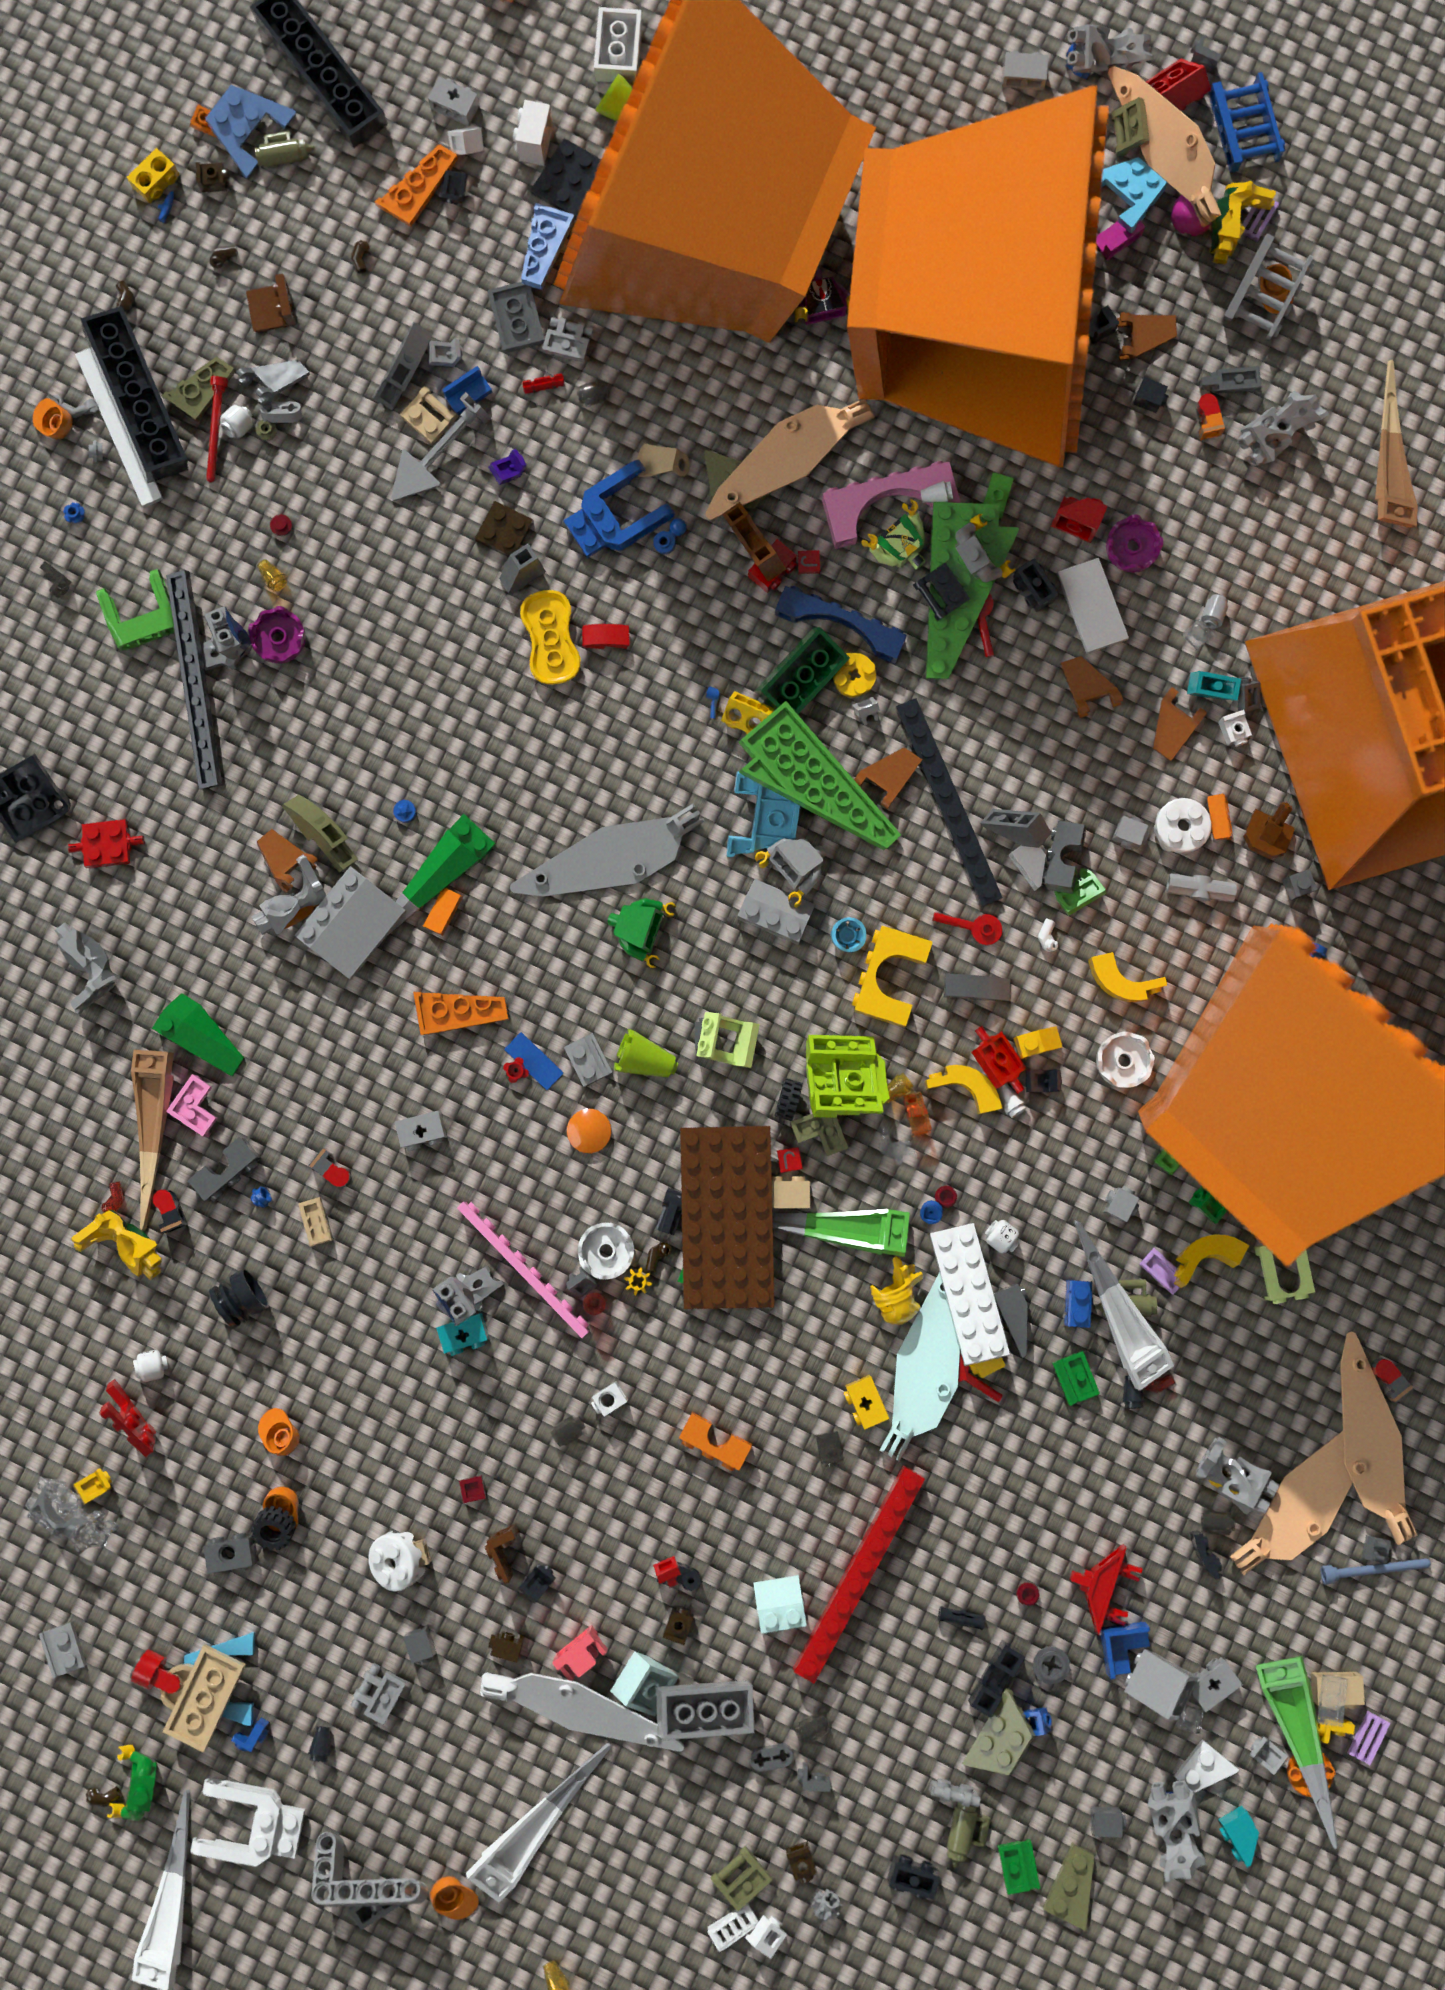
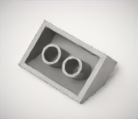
M754 879L738 913L737 920L799 945L815 904L802 899L801 905L795 908L794 904L799 900L797 897H793L788 902L790 893Z

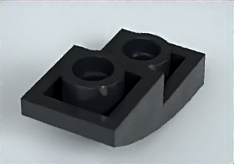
M1200 1531L1189 1532L1193 1548L1200 1563L1214 1579H1220L1219 1572H1222L1221 1561L1212 1552L1206 1553V1550H1209L1207 1537L1203 1536V1533Z

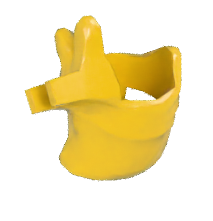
M895 1256L893 1258L894 1283L881 1291L871 1285L870 1290L874 1303L881 1310L884 1321L893 1325H901L910 1321L921 1309V1306L914 1300L912 1290L913 1286L923 1279V1273L913 1274L915 1272V1265L903 1266L901 1259Z

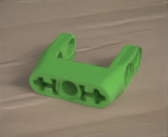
M159 569L150 571L149 580L160 609L122 623L114 600L109 596L107 590L103 588L96 591L108 629L119 650H129L175 633L169 592Z

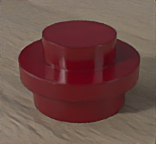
M278 514L271 519L270 528L275 535L285 536L291 531L292 522L288 516Z
M941 1186L935 1192V1201L941 1204L942 1208L952 1207L957 1201V1193L950 1186Z
M1024 1582L1017 1588L1016 1596L1021 1604L1031 1606L1039 1599V1590L1033 1583Z

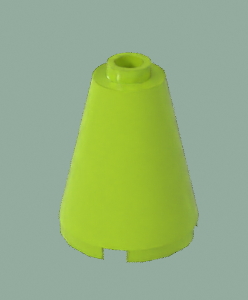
M619 73L595 109L599 114L618 121L632 91L631 85Z
M628 1029V1034L625 1033L618 1049L619 1063H614V1070L617 1072L666 1078L670 1074L674 1075L678 1067V1062L675 1061L676 1057L632 1029Z

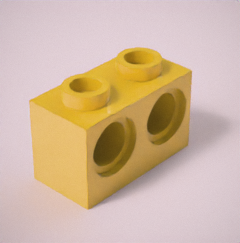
M155 148L126 178L132 188L151 204L162 195V192L169 185L175 183L180 174L175 164L160 150ZM166 168L164 171L159 172L160 169Z
M734 691L728 700L721 721L730 728H738L748 734L759 725L753 721V718H758L762 722L773 713L775 708ZM733 709L739 710L741 716L736 715Z

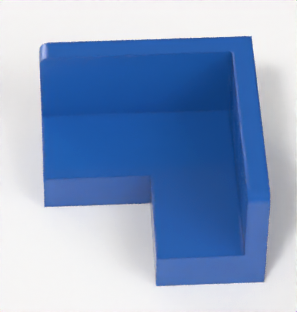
M1146 1622L1125 1624V1626L1101 1627L1100 1634L1106 1674L1110 1679H1116L1115 1675L1131 1673L1128 1649L1150 1647L1148 1637L1150 1626Z

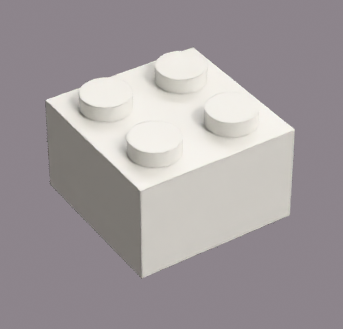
M525 100L523 108H519L518 112L519 126L514 129L513 141L516 142L515 152H518L519 160L522 162L545 166L554 127L551 108L549 104Z

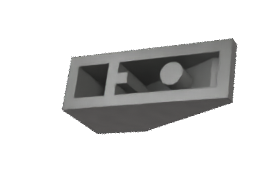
M992 809L980 823L982 827L1025 847L1039 848L1051 835V831L1043 816L1037 812Z
M1014 1283L993 1293L997 1309L1019 1356L1023 1358L1027 1356L1028 1304L1025 1299L1028 1298V1295L1023 1286L1019 1287L1017 1283Z

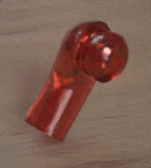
M120 1181L109 1184L111 1196L101 1206L103 1213L109 1210L117 1211L123 1204L124 1197Z
M1168 1374L1159 1380L1155 1379L1144 1389L1159 1393L1174 1385L1175 1382L1172 1376Z

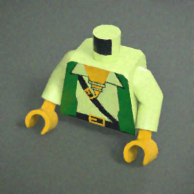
M910 499L912 503L910 509H908L907 504H902V509L909 513L908 516L904 514L878 537L874 534H867L870 538V543L862 540L861 544L864 547H870V552L879 563L901 568L909 561L917 570L925 563V559L919 554L924 546L925 535L923 523L917 512L918 503Z

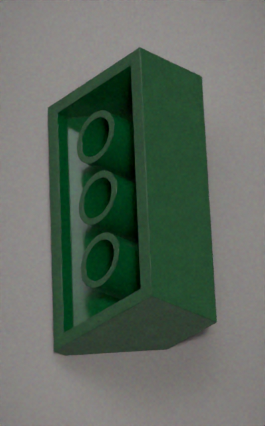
M821 627L812 628L754 692L768 706L775 708L774 710L786 701L799 714L850 657Z

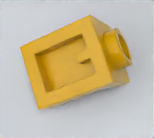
M1321 1715V1720L1317 1722L1320 1740L1325 1744H1329L1330 1732L1338 1736H1346V1733L1354 1735L1355 1725L1347 1719Z

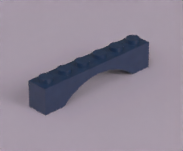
M796 586L784 587L775 608V616L793 623L819 619L842 624L861 636L876 657L896 664L907 636L903 634L904 632L901 629L883 626L881 621L866 619L857 611L852 610L849 612L844 610L840 604L824 602L818 595L802 593L803 591Z

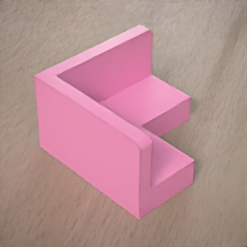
M193 1074L166 1111L203 1137L211 1135L209 1130L218 1119L200 1106L212 1087L204 1082L201 1077Z

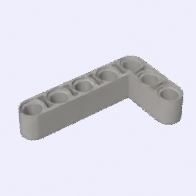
M324 1832L318 1837L312 1886V1898L317 1904L327 1907L407 1905L423 1903L428 1897L427 1885L411 1878L342 1881L345 1847L343 1838L330 1832ZM333 1839V1846L328 1850V1843ZM331 1864V1871L326 1875V1868ZM394 1886L395 1894L393 1895V1897L390 1898L389 1892L390 1889ZM414 1886H417V1893L412 1897L411 1891ZM372 1887V1888H373V1894H372V1896L368 1899L367 1893H368V1890ZM350 1888L351 1895L348 1899H346V1891ZM329 1889V1896L324 1900V1892Z

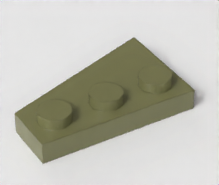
M216 356L196 370L193 376L186 381L182 380L177 384L176 388L170 392L166 391L161 396L198 422L213 403L214 391H212V386H210L211 376L228 378L229 382L236 371L232 366Z
M1072 1843L1046 1898L1043 1909L1086 1931L1094 1854Z

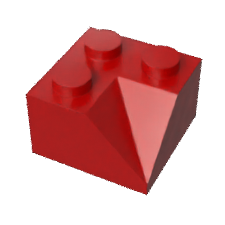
M1064 496L1051 527L1091 543L1108 506L1097 498L1090 499L1087 497L1079 501L1074 497L1067 498Z

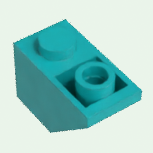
M1240 1806L1218 1819L1222 1825L1219 1830L1226 1842L1230 1840L1234 1848L1231 1851L1238 1863L1242 1861L1248 1868L1252 1864L1259 1831L1246 1809Z

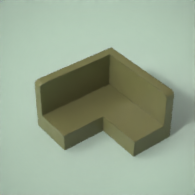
M813 1114L790 1122L798 1143L819 1136L827 1156L848 1149L837 1117H814Z

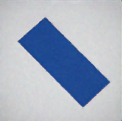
M522 1032L504 1049L514 1059L517 1057L522 1058L525 1069H528L529 1074L546 1090L564 1073Z

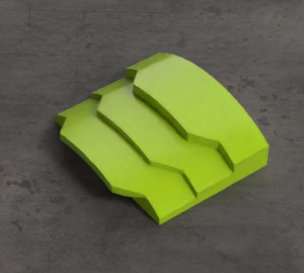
M808 1035L806 1041V1071L808 1094L813 1116L836 1118L837 1115H860V1113L883 1114V1105L889 1101L890 1097L885 1061L876 1053L874 1036Z

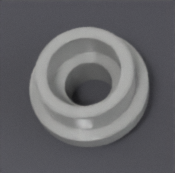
M93 440V445H89V458H93L94 463L103 461L102 443H97L96 440Z

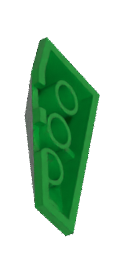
M183 993L176 997L162 1011L151 1028L232 1077L244 1060L243 1055L207 1014L202 1005Z

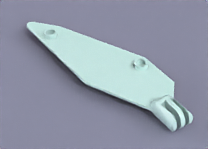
M940 1272L897 1353L892 1427L879 1451L884 1453L893 1433L897 1437L888 1453L890 1457H892L901 1438L906 1439L895 1459L899 1462L912 1437L938 1426L958 1387L960 1346L946 1294L940 1289L942 1284Z

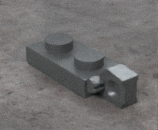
M1259 366L1218 369L1216 372H1212L1210 377H1201L1199 381L1200 390L1212 389V393L1217 394L1255 391L1262 388Z

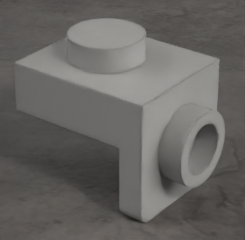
M454 338L451 343L430 341L428 343L429 365L454 367L463 355L459 338Z
M1266 1737L1262 1739L1257 1738L1250 1747L1252 1750L1250 1756L1275 1776L1289 1759V1756Z

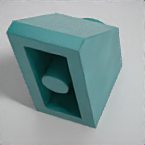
M1203 671L1191 672L1187 694L1211 699L1238 701L1241 678Z

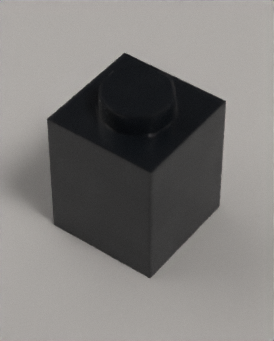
M1144 377L1133 405L1157 413L1160 407L1164 408L1169 395L1165 393L1168 386Z

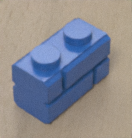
M1066 1280L1065 1313L1067 1315H1064L1065 1326L1090 1328L1092 1282Z

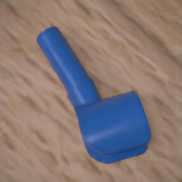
M709 687L706 698L712 700L710 718L716 719V704L720 693L717 688Z

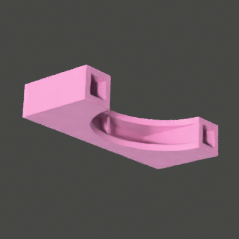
M937 461L929 467L922 468L917 466L910 469L909 472L901 473L898 471L891 473L889 477L881 479L880 477H873L865 483L853 482L845 488L838 489L833 487L823 493L822 502L835 549L856 544V525L860 516L871 504L882 498L904 495L922 501L920 490L945 480V482H951L953 499L948 500V502L961 503L950 462L943 463V461ZM925 502L927 505H929V506L933 509V502H931V503Z

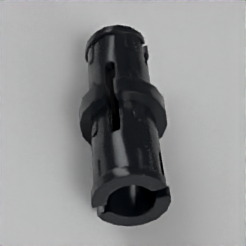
M940 1606L937 1620L957 1624V1627L960 1628L966 1626L983 1631L986 1616L969 1613L965 1609H960L959 1611Z

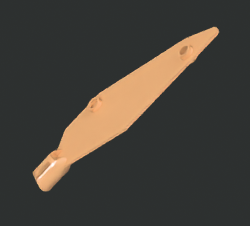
M1111 66L1108 70V75L1121 105L1124 106L1138 97L1144 99L1149 141L1140 145V148L1148 166L1192 203L1201 226L1206 227L1222 214L1211 192L1216 164L1199 126L1137 74Z
M862 399L842 409L817 404L778 422L717 489L705 513L706 518L713 520L722 516L724 512L739 502L745 505L808 476L850 429L875 417L867 401Z
M1348 1332L1340 1364L1344 1462L1363 1507L1385 1518L1396 1544L1400 1545L1404 1541L1417 1536V1532L1405 1507L1402 1436L1356 1333Z
M1343 1431L1284 1476L1252 1539L1230 1556L1232 1561H1235V1565L1241 1568L1240 1571L1243 1575H1246L1265 1559L1293 1560L1328 1532L1353 1483L1344 1462Z

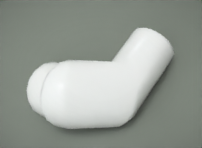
M1045 919L1038 934V939L1043 949L1047 952L1055 951L1058 948V942L1051 935L1056 923L1050 919Z

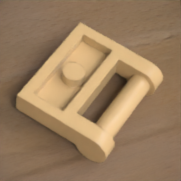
M423 387L415 399L400 413V416L433 445L455 422L458 414L453 410L447 409L431 395V391L427 387ZM425 401L445 417L442 422L422 406Z

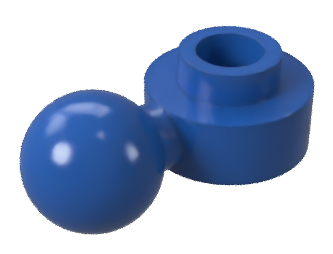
M676 518L671 521L669 532L661 531L655 535L653 544L660 554H670L675 549V537L681 536L686 532V522L683 519ZM662 539H668L666 545L660 544Z

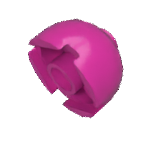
M1183 195L1176 199L1172 208L1171 221L1180 233L1197 236L1210 228L1211 222L1206 227L1201 226L1193 205Z

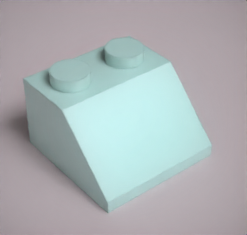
M798 1575L753 1582L761 1634L807 1626Z
M634 1651L610 1692L626 1707L656 1716V1687L674 1686L679 1676L652 1658Z

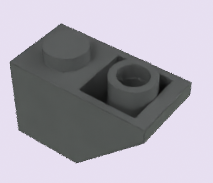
M526 544L509 556L499 579L508 594L512 595L546 573V570L530 545Z

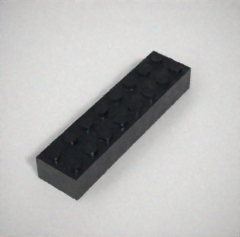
M258 0L250 6L255 21L353 149L388 125L384 111L299 0Z
M116 307L80 318L85 338L146 482L151 483L188 471V459L123 307Z

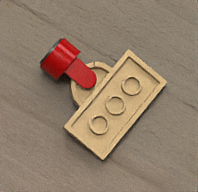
M205 1644L202 1646L194 1665L180 1664L168 1671L164 1669L167 1661L166 1657L150 1649L143 1651L131 1671V1682L147 1690H151L153 1686L160 1689V1699L165 1706L173 1710L163 1733L201 1752H205L246 1664Z

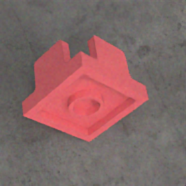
M591 1625L557 1652L552 1664L557 1670H561L567 1680L573 1681L575 1674L577 1677H580L596 1664L595 1658L599 1655L598 1651L604 1656L608 1649L598 1637L595 1628Z

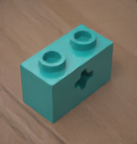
M482 1313L471 1316L458 1326H455L452 1322L436 1327L444 1354L450 1352L451 1356L463 1353V1348L470 1345L472 1349L485 1346V1341L490 1339ZM461 1329L469 1333L466 1341L463 1338L459 1339L458 1335L462 1333Z

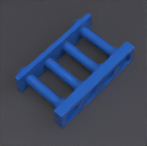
M1262 72L1257 74L1253 85L1226 91L1223 89L1221 82H1216L1212 84L1211 90L1208 93L1230 173L1238 171L1244 159L1272 153L1274 161L1279 162L1285 152V142L1280 137L1268 94V81L1264 80ZM1256 94L1259 105L1233 111L1228 109L1227 100ZM1262 114L1263 125L1241 130L1234 129L1232 121L1234 119ZM1267 133L1270 144L1246 150L1239 149L1238 139Z

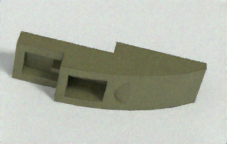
M298 794L282 805L283 809L307 840L313 839L339 873L358 860L345 843L348 837L325 812L311 801Z

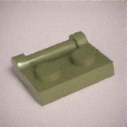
M1138 97L1111 113L1112 121L1115 122L1116 156H1125L1130 150L1149 141L1144 99Z
M746 1845L740 1850L741 1853L719 1873L715 1872L710 1877L715 1886L737 1912L773 1880L772 1876ZM747 1860L750 1866L727 1886L724 1880Z

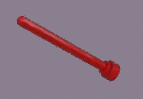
M211 376L210 386H212V391H214L206 479L210 483L215 481L222 395L225 389L228 388V378L221 376Z

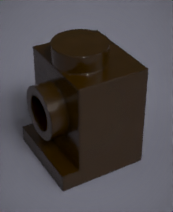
M196 162V183L201 193L227 191L230 175L223 163L201 164Z
M678 1606L677 1609L672 1607L663 1633L664 1639L685 1645L694 1617L693 1614H690L691 1610L682 1606ZM679 1621L682 1622L683 1627L677 1629L674 1624Z
M509 1632L497 1633V1635L492 1634L488 1648L492 1649L490 1656L517 1663L525 1636L520 1635L519 1639H517L514 1634Z
M808 1841L786 1848L787 1859L795 1881L800 1880L801 1883H805L814 1879L813 1875L817 1874V1868ZM802 1862L807 1865L803 1868L798 1867V1865Z

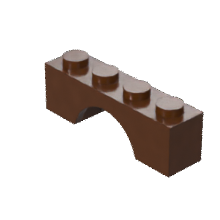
M741 502L722 514L768 582L786 570L782 561L764 538Z

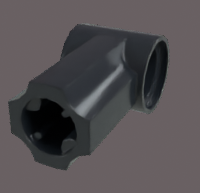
M668 1187L656 1230L675 1235L682 1214L681 1191Z

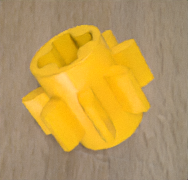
M642 1267L639 1268L638 1273L630 1269L632 1276L624 1278L630 1284L626 1287V1290L633 1288L634 1295H637L638 1290L647 1293L644 1287L652 1285L651 1282L647 1281L650 1273L644 1275ZM635 1275H637L638 1278L641 1276L644 1278V1281H642V1287H640L639 1285H633L632 1282L635 1281Z

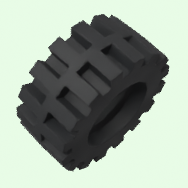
M785 1078L776 1107L775 1117L789 1121L793 1120L803 1083Z
M271 1506L270 1509L268 1507L264 1508L263 1511L259 1512L252 1525L251 1533H253V1539L256 1538L255 1542L257 1544L261 1543V1547L264 1549L265 1547H269V1550L275 1548L276 1551L280 1550L281 1547L284 1549L289 1544L296 1529V1522L293 1521L294 1517L292 1515L289 1516L287 1510L283 1512L280 1507L278 1509H275V1506ZM267 1525L278 1528L280 1532L271 1530Z

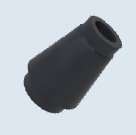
M1124 1376L1122 1403H1125V1409L1143 1408L1145 1399L1142 1390L1134 1387L1130 1376Z
M316 1727L308 1752L310 1754V1761L328 1762V1757L331 1756L330 1727Z

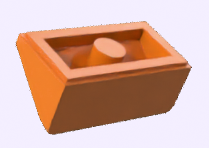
M1217 794L1209 796L1207 800L1214 839L1232 840L1234 837L1226 795Z
M445 888L440 892L423 927L443 936L463 897Z

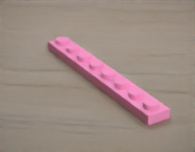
M462 1202L457 1207L581 1338L590 1331L587 1328L589 1326L588 1322L582 1316L577 1318L571 1312L574 1308L565 1299L561 1301L556 1296L558 1291L550 1283L544 1284L540 1279L542 1277L541 1273L535 1267L530 1269L524 1263L527 1259L518 1250L514 1252L509 1247L511 1242L503 1234L500 1237L494 1231L496 1228L494 1224L487 1218L483 1220L478 1215L480 1210L472 1202L469 1204Z

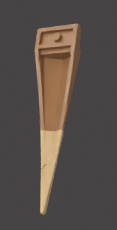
M1392 359L1387 363L1375 500L1378 502V520L1413 528L1417 526L1418 505L1404 452L1396 396L1394 361Z
M133 1051L131 1076L139 1136L141 1182L140 1229L142 1231H145L147 1227L167 1118L166 1111L169 1107L174 1075H171L174 1053Z

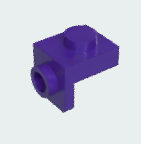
M513 449L508 457L490 463L488 468L498 484L502 485L520 478L526 468V463L517 449Z

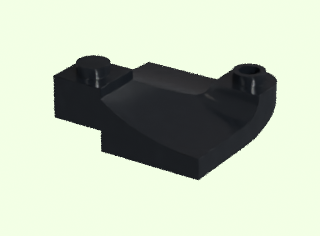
M35 753L0 772V821L15 843L54 822L69 811L71 807L69 798L63 789H59ZM57 801H61L63 807H59Z

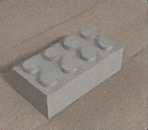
M746 1680L656 1687L657 1733L662 1740L754 1733L753 1686Z

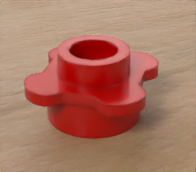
M517 1057L511 1063H505L503 1066L511 1083H516L518 1079L526 1078L529 1075V1070L525 1069L524 1060L520 1057Z

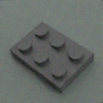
M521 281L487 290L503 353L544 344V336L531 286L522 284Z

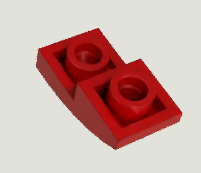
M589 624L582 626V647L602 650L606 646L624 649L629 647V625Z

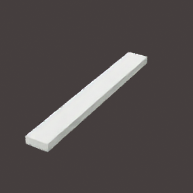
M90 348L76 353L77 360L142 507L146 508L164 500L156 481L146 482Z

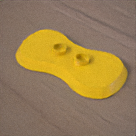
M544 590L535 592L525 598L520 610L521 620L528 630L532 641L530 670L533 676L544 684L567 682L577 675L581 664L579 652L569 634L571 605L566 596L559 591Z

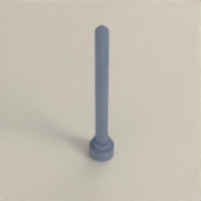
M1418 1559L1341 1569L1332 1567V1565L1321 1566L1320 1573L1324 1585L1335 1584V1581H1339V1578L1429 1568L1431 1562L1429 1559Z

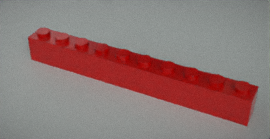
M902 1465L796 1660L793 1670L797 1675L813 1684L817 1680L925 1480L923 1475Z

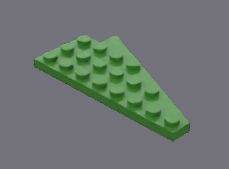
M933 502L930 572L946 563L970 599L938 622L929 606L926 679H949L995 580L982 582L970 573L955 548V544L958 543L955 538L957 531L969 523L971 518L978 514H983L980 516V520L982 523L987 521V525L975 531L996 567L1004 563L1017 536L1019 527H999V504ZM930 583L929 591L943 610L947 606Z
M786 701L738 742L752 758L739 771L745 777L882 850L887 849L901 836L899 831Z

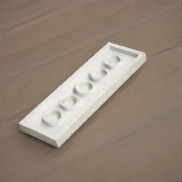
M974 1223L930 1233V1239L965 1366L1009 1356L1010 1352Z

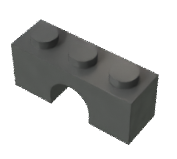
M1058 821L1057 828H1053L1051 840L1054 841L1052 849L1049 848L1047 853L1049 866L1048 869H1044L1042 882H1045L1047 890L1074 893L1078 874L1076 866L1066 865L1062 860L1069 852H1082L1086 836L1084 824Z
M238 1137L222 1151L229 1161V1166L225 1173L218 1175L211 1167L204 1166L188 1180L204 1201L210 1202L212 1200L215 1202L224 1194L223 1190L227 1186L232 1187L241 1180L240 1175L245 1171L250 1172L258 1166L257 1161L261 1157L244 1137Z

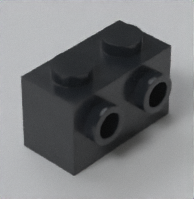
M1035 558L1016 569L1013 575V583L1018 591L1022 590L1025 595V602L1030 609L1033 608L1037 613L1055 602L1058 596L1057 588L1049 581L1041 564H1038Z
M900 1854L899 1857L893 1855L887 1880L889 1887L895 1891L909 1892L921 1899L929 1898L934 1900L940 1874L934 1864L927 1861H922L921 1864L913 1861V1858L907 1855Z

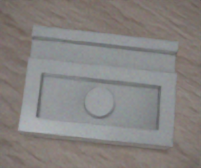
M593 1033L564 1047L583 1087L613 1073Z
M73 1621L39 1634L52 1678L87 1665Z

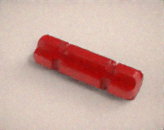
M561 373L555 374L554 377L545 376L535 378L534 381L525 380L522 382L525 394L533 393V390L538 392L553 389V386L558 388L565 385L564 377Z

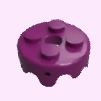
M1133 514L1118 521L1112 527L1106 540V552L1109 560L1118 569L1130 573L1141 572L1152 566L1163 547V537L1160 536L1157 526L1153 522L1143 520L1138 514ZM1135 541L1138 543L1139 549L1132 551L1128 548L1127 543Z
M276 606V608L261 611L256 621L250 623L248 627L252 648L267 662L276 664L287 663L295 659L304 648L306 641L305 628L300 619L285 607ZM276 632H283L284 638L280 642L273 641V635Z

